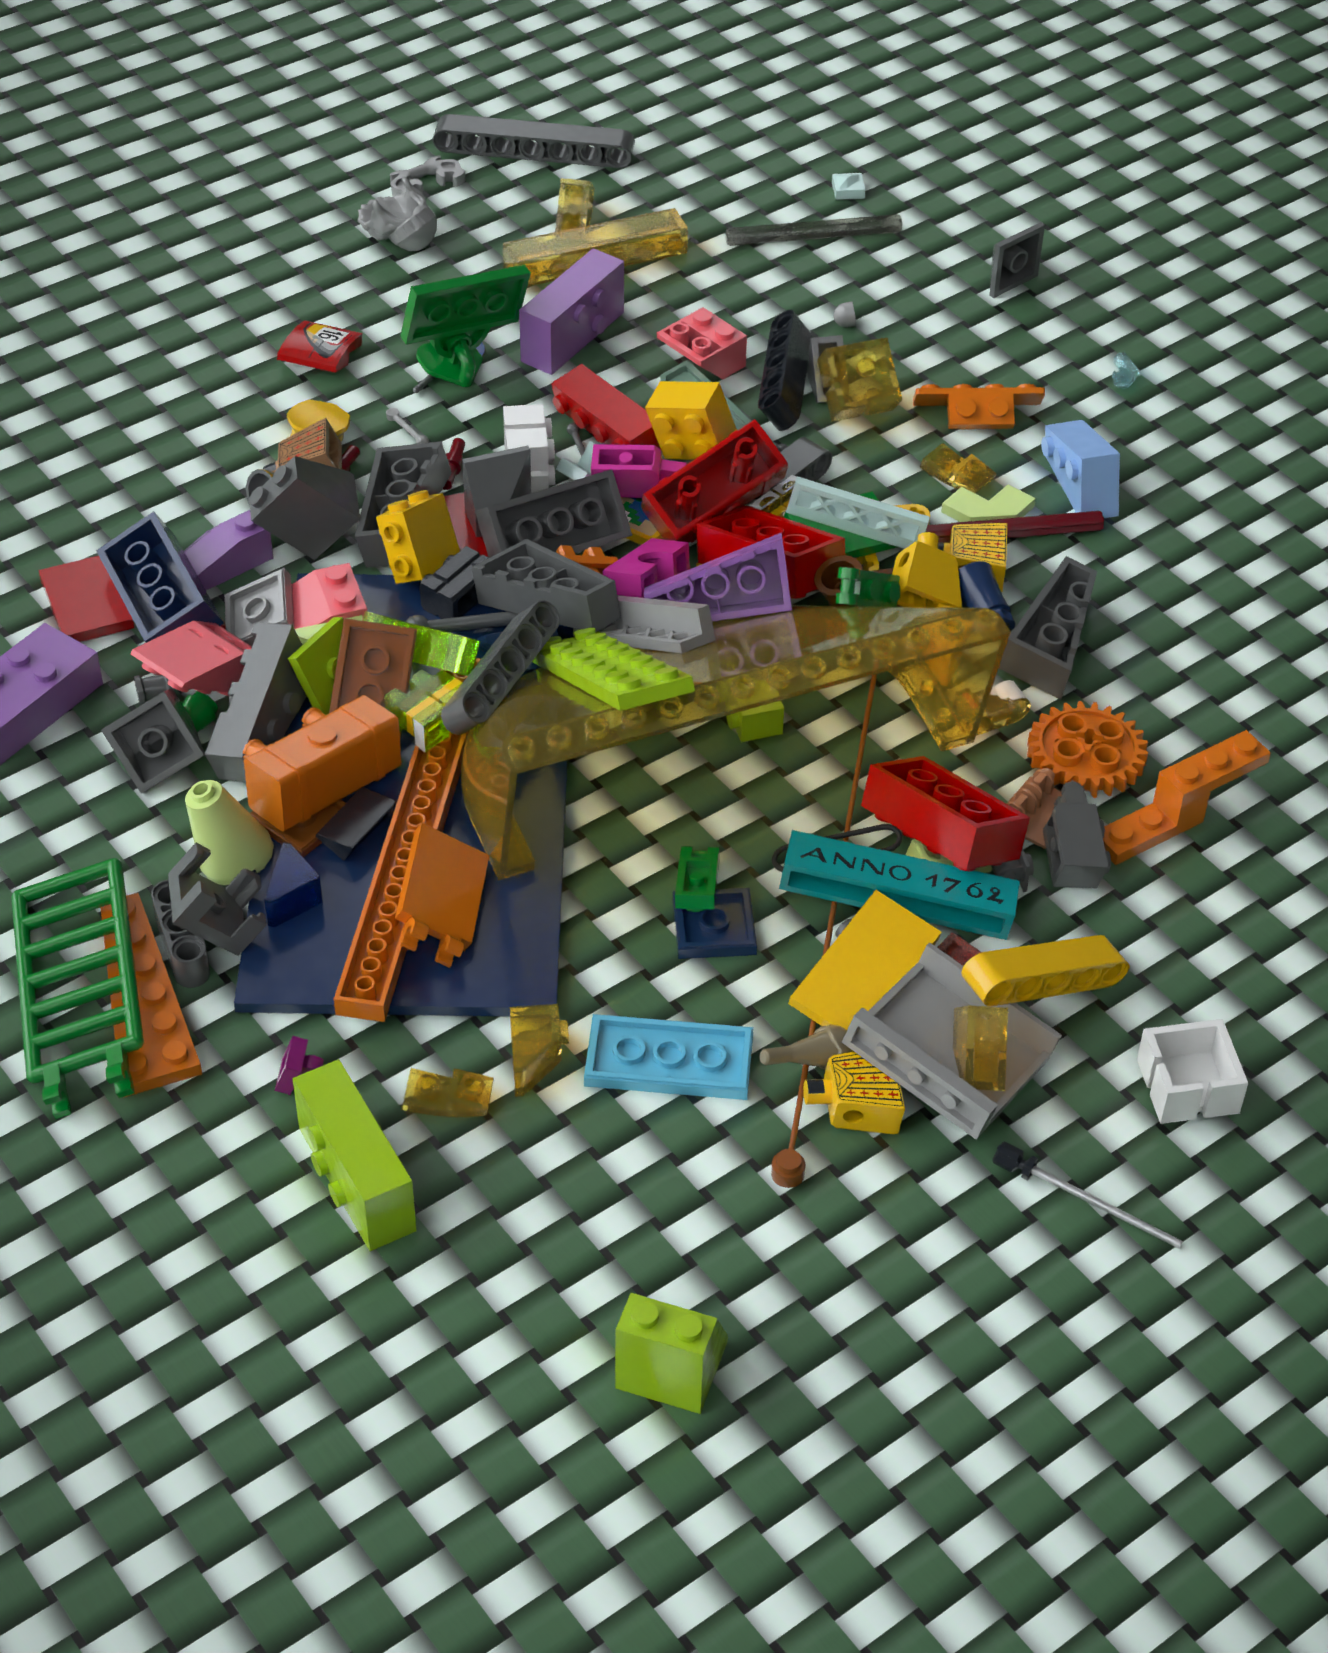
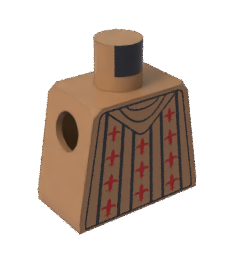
M324 418L282 440L278 444V461L264 466L263 469L275 472L277 468L287 464L294 456L341 469L342 443L327 418Z

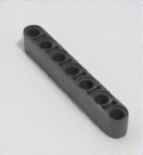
M445 114L438 121L433 135V144L438 150L445 153L623 168L631 161L635 138L632 133L623 129Z

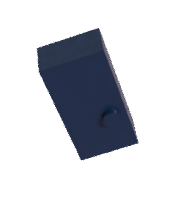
M154 511L96 550L146 643L193 620L216 623L219 626L224 624L174 533Z

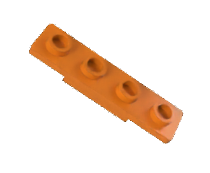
M927 384L915 390L913 405L947 406L948 429H1013L1015 425L1014 405H1040L1045 396V388L1036 387L1034 384H1021L1017 387L990 384L985 386V388H972L968 384H958L953 386V388H940V386L935 384Z

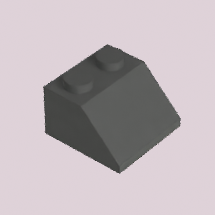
M173 688L160 693L101 729L141 794L205 755L193 720Z

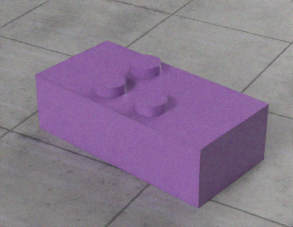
M593 248L519 310L521 362L552 375L624 313V261Z
M43 623L0 656V765L103 684L98 653L47 623Z

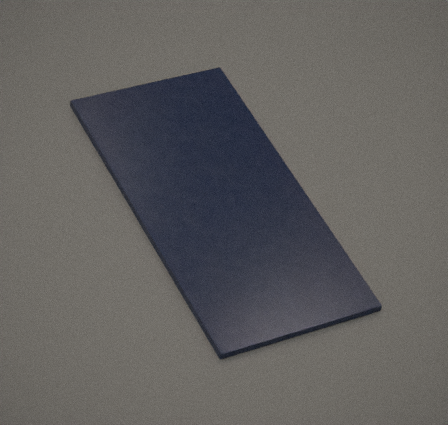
M298 573L297 581L309 573ZM354 574L367 607L368 622L406 627L405 621L413 615H422L427 620L440 619L439 615L435 616L423 610L421 606L420 583L422 580L396 584L393 575ZM477 603L463 616L507 611ZM559 625L557 628L558 636L561 637V640L573 637L574 628ZM507 626L429 634L425 641L416 642L409 687L433 692L445 654L482 659L486 653L475 648L472 639L502 632ZM533 669L524 671L491 716L483 723L474 727L443 829V833L489 855L473 940L460 957L454 955L450 968L435 961L440 940L429 934L425 941L419 939L415 952L407 949L387 1015L557 1017L571 683L553 673L534 676ZM308 697L304 700L284 737L303 728V715L307 710L313 708ZM403 723L400 739L401 766L385 774V777L379 781H373L364 786L366 789L391 798L396 804L415 748V736L407 732V724ZM357 791L344 797L341 800L347 803ZM396 804L389 815L345 861L323 843L301 858L271 838L274 845L272 857L259 873L255 869L253 871L260 875L261 889L249 901L247 918L252 914L257 916L260 912L265 914L267 925L241 952L234 999L235 1012L335 1014V993Z

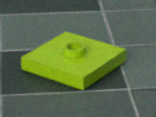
M333 617L288 657L312 707L320 709L326 715L329 714L344 622L343 617Z

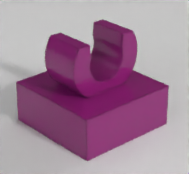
M292 1036L281 1060L274 1091L291 1095L294 1089L292 1078L323 1066L324 1059L321 1057L305 1055L308 1044L307 1039Z

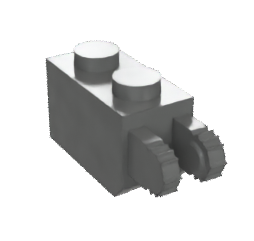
M1073 780L1068 783L1065 782L1061 789L1062 796H1058L1052 814L1043 828L1053 887L1097 889L1111 866V856L1109 851H1105L1103 841L1105 832L1104 822L1099 820L1096 804H1088L1086 793H1084L1085 790L1083 789L1084 786Z

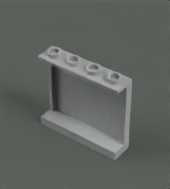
M929 942L919 962L869 1011L862 1007L854 1015L842 1043L974 1139H977L1048 1062L1062 1035L1017 1003L992 1007L986 1006L962 977L961 971L964 966Z

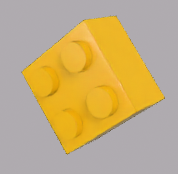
M660 381L645 406L665 459L694 460L737 430L720 382Z

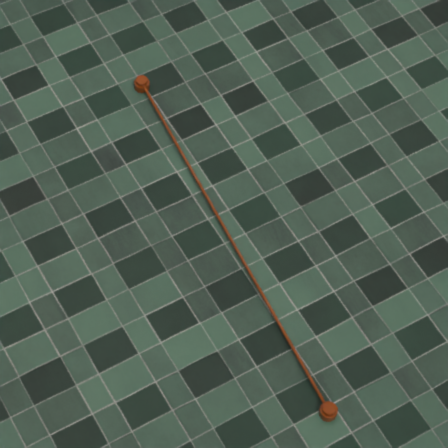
M872 609L873 618L896 613V611ZM897 620L880 625L844 832L850 831L885 627L886 624H892ZM849 837L843 838L844 842H848ZM834 901L831 904L823 955L830 948L838 903ZM812 1019L808 1036L813 1035L817 1023ZM804 1064L789 1148L777 1153L772 1160L771 1177L777 1185L785 1188L798 1186L805 1177V1160L795 1150L804 1098L803 1086L804 1081L807 1080L809 1065Z

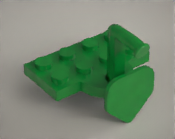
M519 265L411 286L400 337L406 345L429 340L431 343L421 345L416 353V358L425 372L456 385L470 387L483 361L476 348L487 337L491 327L519 321V310L523 306L531 272L526 265Z

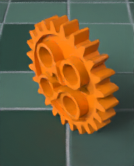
M1078 701L1077 708H1072L1066 702L1063 704L1062 711L1051 707L1049 715L1041 713L1039 722H1033L1032 730L1029 732L1027 757L1032 758L1031 768H1049L1054 772V786L1059 783L1064 785L1065 782L1068 783L1073 780L1079 784L1081 783L1085 791H1090L1092 797L1097 798L1099 790H1103L1107 796H1112L1113 787L1124 792L1126 783L1136 784L1137 776L1143 775L1144 766H1146L1148 741L1142 740L1143 730H1135V720L1124 722V712L1116 715L1111 714L1112 706H1108L1102 711L1098 710L1097 702H1093L1090 708H1085L1082 701Z

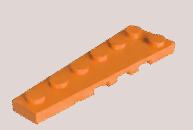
M139 893L127 895L126 898L144 1044L139 1050L127 1053L134 1094H138L202 1075V1069ZM111 904L101 907L102 920L113 917ZM115 933L104 936L105 949L116 946ZM118 962L107 965L108 979L119 976ZM121 992L110 995L112 1009L123 1006ZM125 1022L113 1026L115 1040L126 1037Z

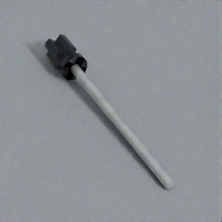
M1005 1141L997 1147V1151L992 1159L995 1165L1011 1173L1019 1168L1022 1170L1021 1178L1027 1181L1033 1174L1180 1249L1183 1241L1036 1167L1039 1158L1032 1156L1025 1160L1023 1159V1150Z

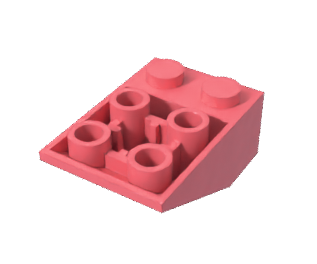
M193 620L132 649L131 655L143 662L142 668L156 675H163L169 679L167 684L176 690L188 692L189 689H195L204 694H211L212 691H217L229 696L228 691L232 682H239L244 669V665L240 663L244 650L251 649L252 646L216 623Z

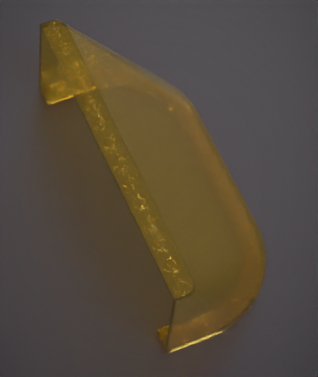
M791 605L792 611L712 621L715 641L685 653L634 648L641 650V652L647 655H652L653 658L659 661H665L666 664L677 667L678 670L691 675L695 692L622 711L546 669L539 668L520 677L491 716L470 730L463 750L461 766V787L464 803L486 854L489 855V861L498 880L532 871L535 868V859L513 815L518 773L889 671L906 690L941 752L970 744L975 740L1011 632L1002 617L994 610L988 608Z

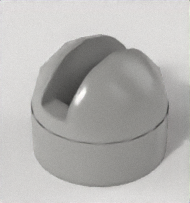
M853 301L841 303L834 310L833 317L839 326L844 328L856 326Z

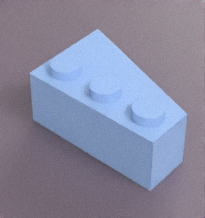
M1083 420L1045 425V437L1041 441L1043 455L1049 462L1075 512L1099 510L1104 518L1119 516L1120 453Z

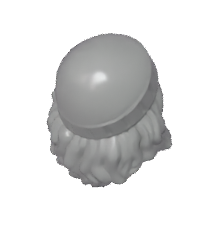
M403 176L402 181L406 192L398 193L395 197H377L376 199L369 200L367 204H362L361 209L358 210V223L362 225L370 236L379 241L390 239L396 246L406 251H419L433 240L437 231V218L435 213L426 204L423 193L412 186L408 177Z

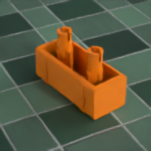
M362 695L327 715L316 707L310 708L303 715V728L273 744L266 746L259 739L250 740L243 749V754H246L243 757L250 809L284 832L298 823L306 822L312 815L352 794L361 787L384 778L385 774L401 766L399 720L395 714L366 695Z

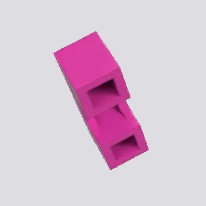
M651 538L605 568L602 575L615 580L617 595L644 598L645 587L690 569L689 543Z

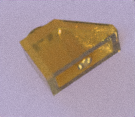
M561 178L555 240L585 243L592 218L595 192L591 181Z
M558 1004L509 1007L515 1097L524 1096L562 1061L561 1045L569 1044L568 1021L560 1020Z
M972 1005L954 1008L953 1053L959 1077L977 1090L1005 1091L1008 1008Z

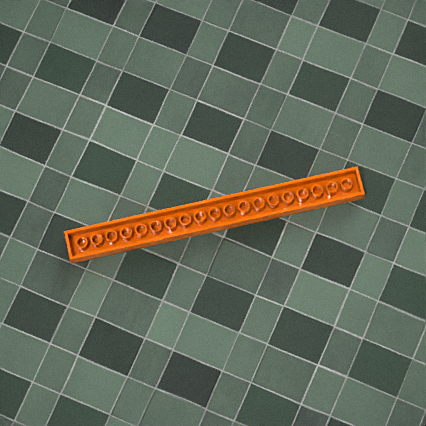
M445 654L432 694L455 678L463 683L481 659ZM456 687L439 698V709L450 700L456 692ZM430 705L427 708L424 719L431 715ZM437 716L436 721L424 728V739L437 729H441L449 736L426 753L415 745L335 993L334 1007L335 1015L380 1022H385L407 951V948L400 945L405 923L396 920L395 916L414 832L421 823L443 832L474 728L464 734L456 735L443 728L442 718ZM436 733L424 741L425 746L434 743L439 738V734Z

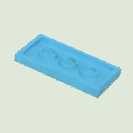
M593 1014L584 1073V1087L747 1100L754 1027Z

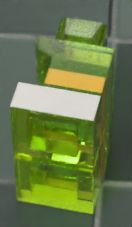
M420 670L410 680L409 693L405 694L400 689L394 688L385 695V709L397 716L399 732L405 729L415 737V745L426 753L449 736L450 731L443 724L441 712L463 682L444 670H440L435 675Z

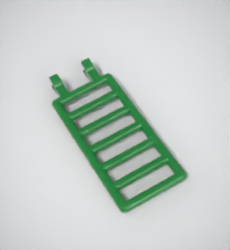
M111 858L18 889L11 896L26 1078L32 1084L44 1081V1088L42 1090L43 1102L46 1105H52V1113L55 1119L72 1114L66 1089L65 1074L106 1060V1080L109 1084L114 1083L117 1097L122 1098L134 1094L127 1053L142 1048L144 1037L123 865L119 859ZM108 876V889L30 915L28 913V902ZM111 904L113 917L31 944L30 931ZM115 933L116 946L34 973V959ZM118 962L119 976L36 1003L35 989ZM119 992L122 993L123 1006L39 1033L38 1019ZM125 1022L126 1037L42 1064V1049Z

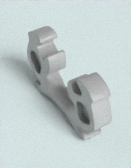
M440 155L434 156L424 164L414 168L390 173L392 196L395 197L398 193L406 192L402 181L403 176L408 177L412 186L423 193V183L418 178L426 175H436V182L439 185L445 186V182H453V187H458L465 182V170L461 168L457 160H441Z

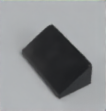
M361 787L319 830L315 837L345 861L389 815L396 802L389 797Z

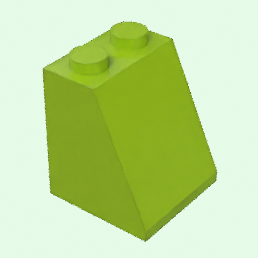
M630 1293L615 1329V1388L701 1414L727 1345L728 1335L718 1318Z

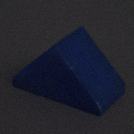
M282 843L264 899L267 924L271 927H276L323 903L320 876L291 843Z

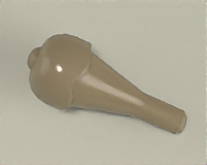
M839 1025L819 1027L813 1035L788 1046L763 1049L760 1052V1061L764 1065L791 1062L816 1066L826 1070L828 1058L832 1055L854 1051L842 1043L847 1030Z

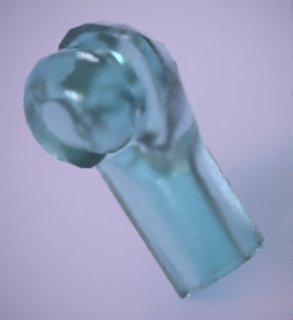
M1122 352L1117 354L1113 360L1119 372L1116 373L1114 370L1112 379L1116 387L1125 389L1129 388L1137 379L1139 369L1130 357Z

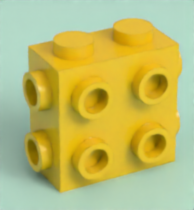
M428 490L408 495L409 501L401 500L387 505L389 511L376 516L379 533L382 537L389 566L396 584L422 580L427 574H433L441 568L448 556H455L460 552L443 493L429 495Z

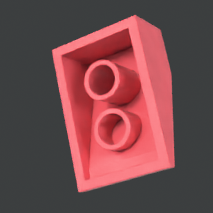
M350 563L314 570L291 584L294 629L326 623L333 617H343L344 619L363 615L364 621L368 622L367 607Z

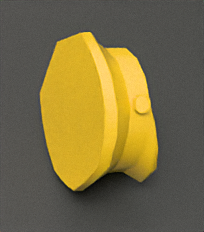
M310 399L293 406L287 413V419L292 427L290 436L327 418L342 442L344 432L347 431L350 424V415L336 404Z

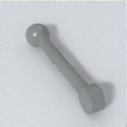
M390 408L386 411L387 420L396 421L416 439L417 444L429 443L426 435H420L399 416L398 409Z

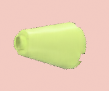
M205 780L195 783L185 797L194 844L197 842L211 851V855L200 866L201 871L209 880L221 885H229L242 869L250 871L255 869L259 873L272 857L274 845L269 832L219 782Z

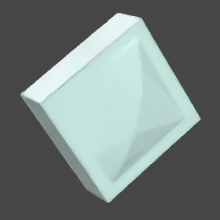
M862 173L832 174L835 199L865 198Z

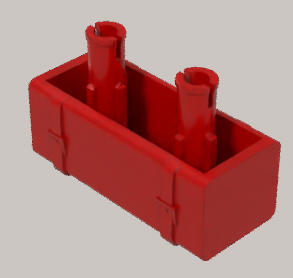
M754 419L643 493L641 508L664 540L693 543L697 540V523L743 507L759 495L767 493L771 487L785 478L788 462L757 420Z

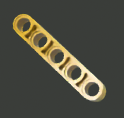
M1095 935L982 952L966 962L962 968L961 975L986 1006L992 1007L1108 988L1121 981L1128 973L1130 966L1104 935Z

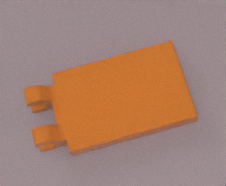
M424 823L419 825L414 832L395 916L396 920L405 923L400 940L401 946L415 952L419 939L425 941L429 934L440 940L435 961L448 968L452 966L454 955L460 957L473 940L489 860L488 854Z

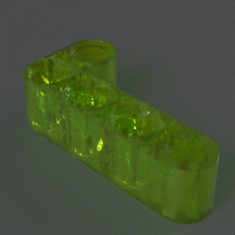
M368 611L364 612L362 621L418 630L413 662L468 676L473 670L481 641L407 623Z

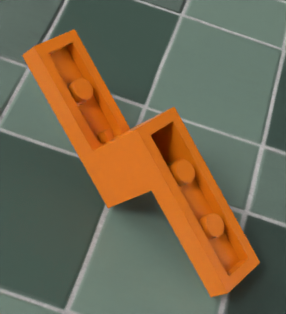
M1245 730L1159 771L1153 803L1104 826L1103 841L1105 851L1110 853L1111 861L1117 865L1203 823L1210 792L1269 763L1271 752L1251 733Z

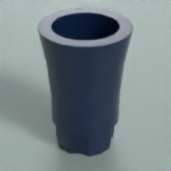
M976 561L961 567L958 571L962 606L966 612L979 615L977 629L982 632L986 640L996 642L1008 637L1009 633L1015 628L1016 623L1011 615V609L997 584L992 566L984 561Z

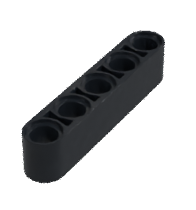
M793 310L782 312L771 324L758 400V408L779 431L789 429L800 417L809 359V345L812 338L810 330Z

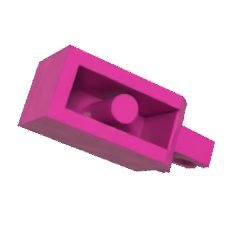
M593 444L591 475L612 469L621 497L642 498L643 493L657 485L660 480L669 477L687 464L686 462L662 459L661 449L655 445Z

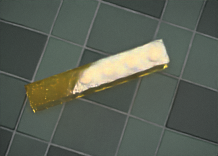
M672 208L504 242L503 268L526 265L531 272L528 286L556 280L593 248L623 260L624 266L687 253L688 227L677 210Z

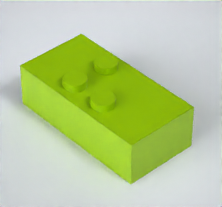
M339 1059L292 1078L299 1130L313 1152L311 1153L313 1166L320 1177L326 1175L330 1182L328 1188L333 1202L338 1208L344 1206L369 1251L416 1232L412 1179Z

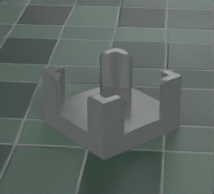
M196 842L168 873L173 924L239 956L267 925L266 916L262 912L257 916L254 914L250 915L245 921L243 908L261 889L260 875L248 869H242L231 883L224 888L196 873V870L211 855L210 849Z

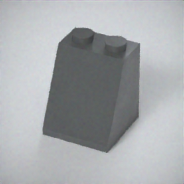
M296 456L287 464L277 468L273 477L262 487H257L249 498L252 522L313 560L317 559L360 520L354 474Z

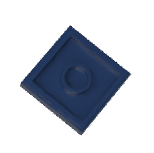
M750 888L716 889L715 908L705 909L700 912L675 908V891L672 892L678 959L757 955Z

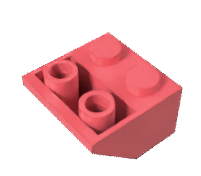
M704 307L657 332L659 340L721 379H725L746 367L747 335Z

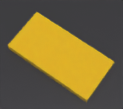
M875 890L790 996L788 1004L821 1026L839 1025L848 1030L854 1015L862 1007L869 1011L919 962L926 945L929 942L933 945L936 944L942 932L878 890Z

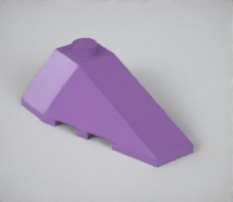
M250 510L206 531L186 548L184 553L205 590H209L273 559L271 533L252 522Z

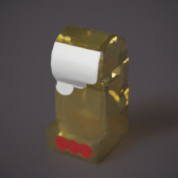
M1011 680L1003 681L992 689L988 688L978 692L972 686L960 690L956 717L969 735L974 737L1021 720L1029 712L1031 703L1017 684Z

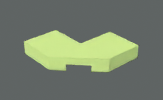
M1009 484L990 500L960 487L942 503L941 512L959 522L1024 517L1034 508L1036 498Z

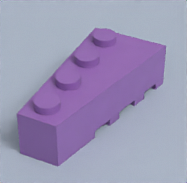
M782 533L644 588V598L707 604L710 608L712 621L792 611Z

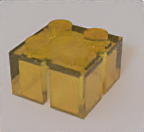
M887 337L826 348L817 359L823 388L830 387L825 396L832 422L860 417L863 412H865L866 416L893 411L902 401Z

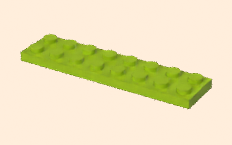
M595 628L577 630L574 632L575 637L561 640L560 636L550 637L532 661L619 711L695 692L691 675L678 670L677 667L666 664L665 661H659L653 658L652 655H647L639 649H634L629 644H624L616 638H611L606 633L596 631Z

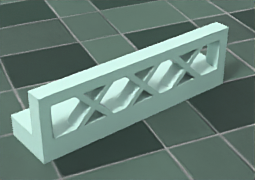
M798 476L786 513L903 549L917 542L918 535L926 531L930 518L923 514Z

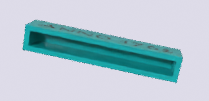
M792 830L779 889L862 907L873 892L878 890L928 923L1007 940L1016 914L1020 881L978 871H964L947 864Z

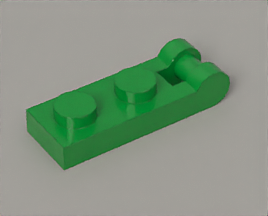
M839 567L838 579H841L840 593H836V604L897 611V602L901 594L900 576L857 568Z
M681 846L675 890V908L686 909L692 912L715 908L720 847H708L707 850H693V846Z

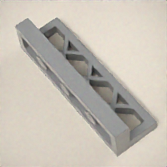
M617 595L621 618L609 624L604 630L599 631L606 633L611 638H616L624 644H629L633 648L681 654L715 641L710 608L707 604Z

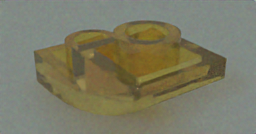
M944 443L925 456L920 464V468L941 482L956 489L963 487L975 494L997 475L996 472L973 454L963 459Z
M411 1068L401 1110L443 1117L487 1115L494 1078L454 1068L451 1077Z

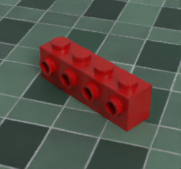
M580 364L551 383L554 393L552 400L557 411L573 419L579 428H585L593 434L599 443L612 445H655L661 449L646 410L583 364Z

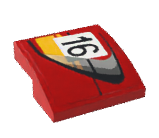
M304 320L287 336L277 353V360L336 373L348 366L349 353L362 345L363 333Z

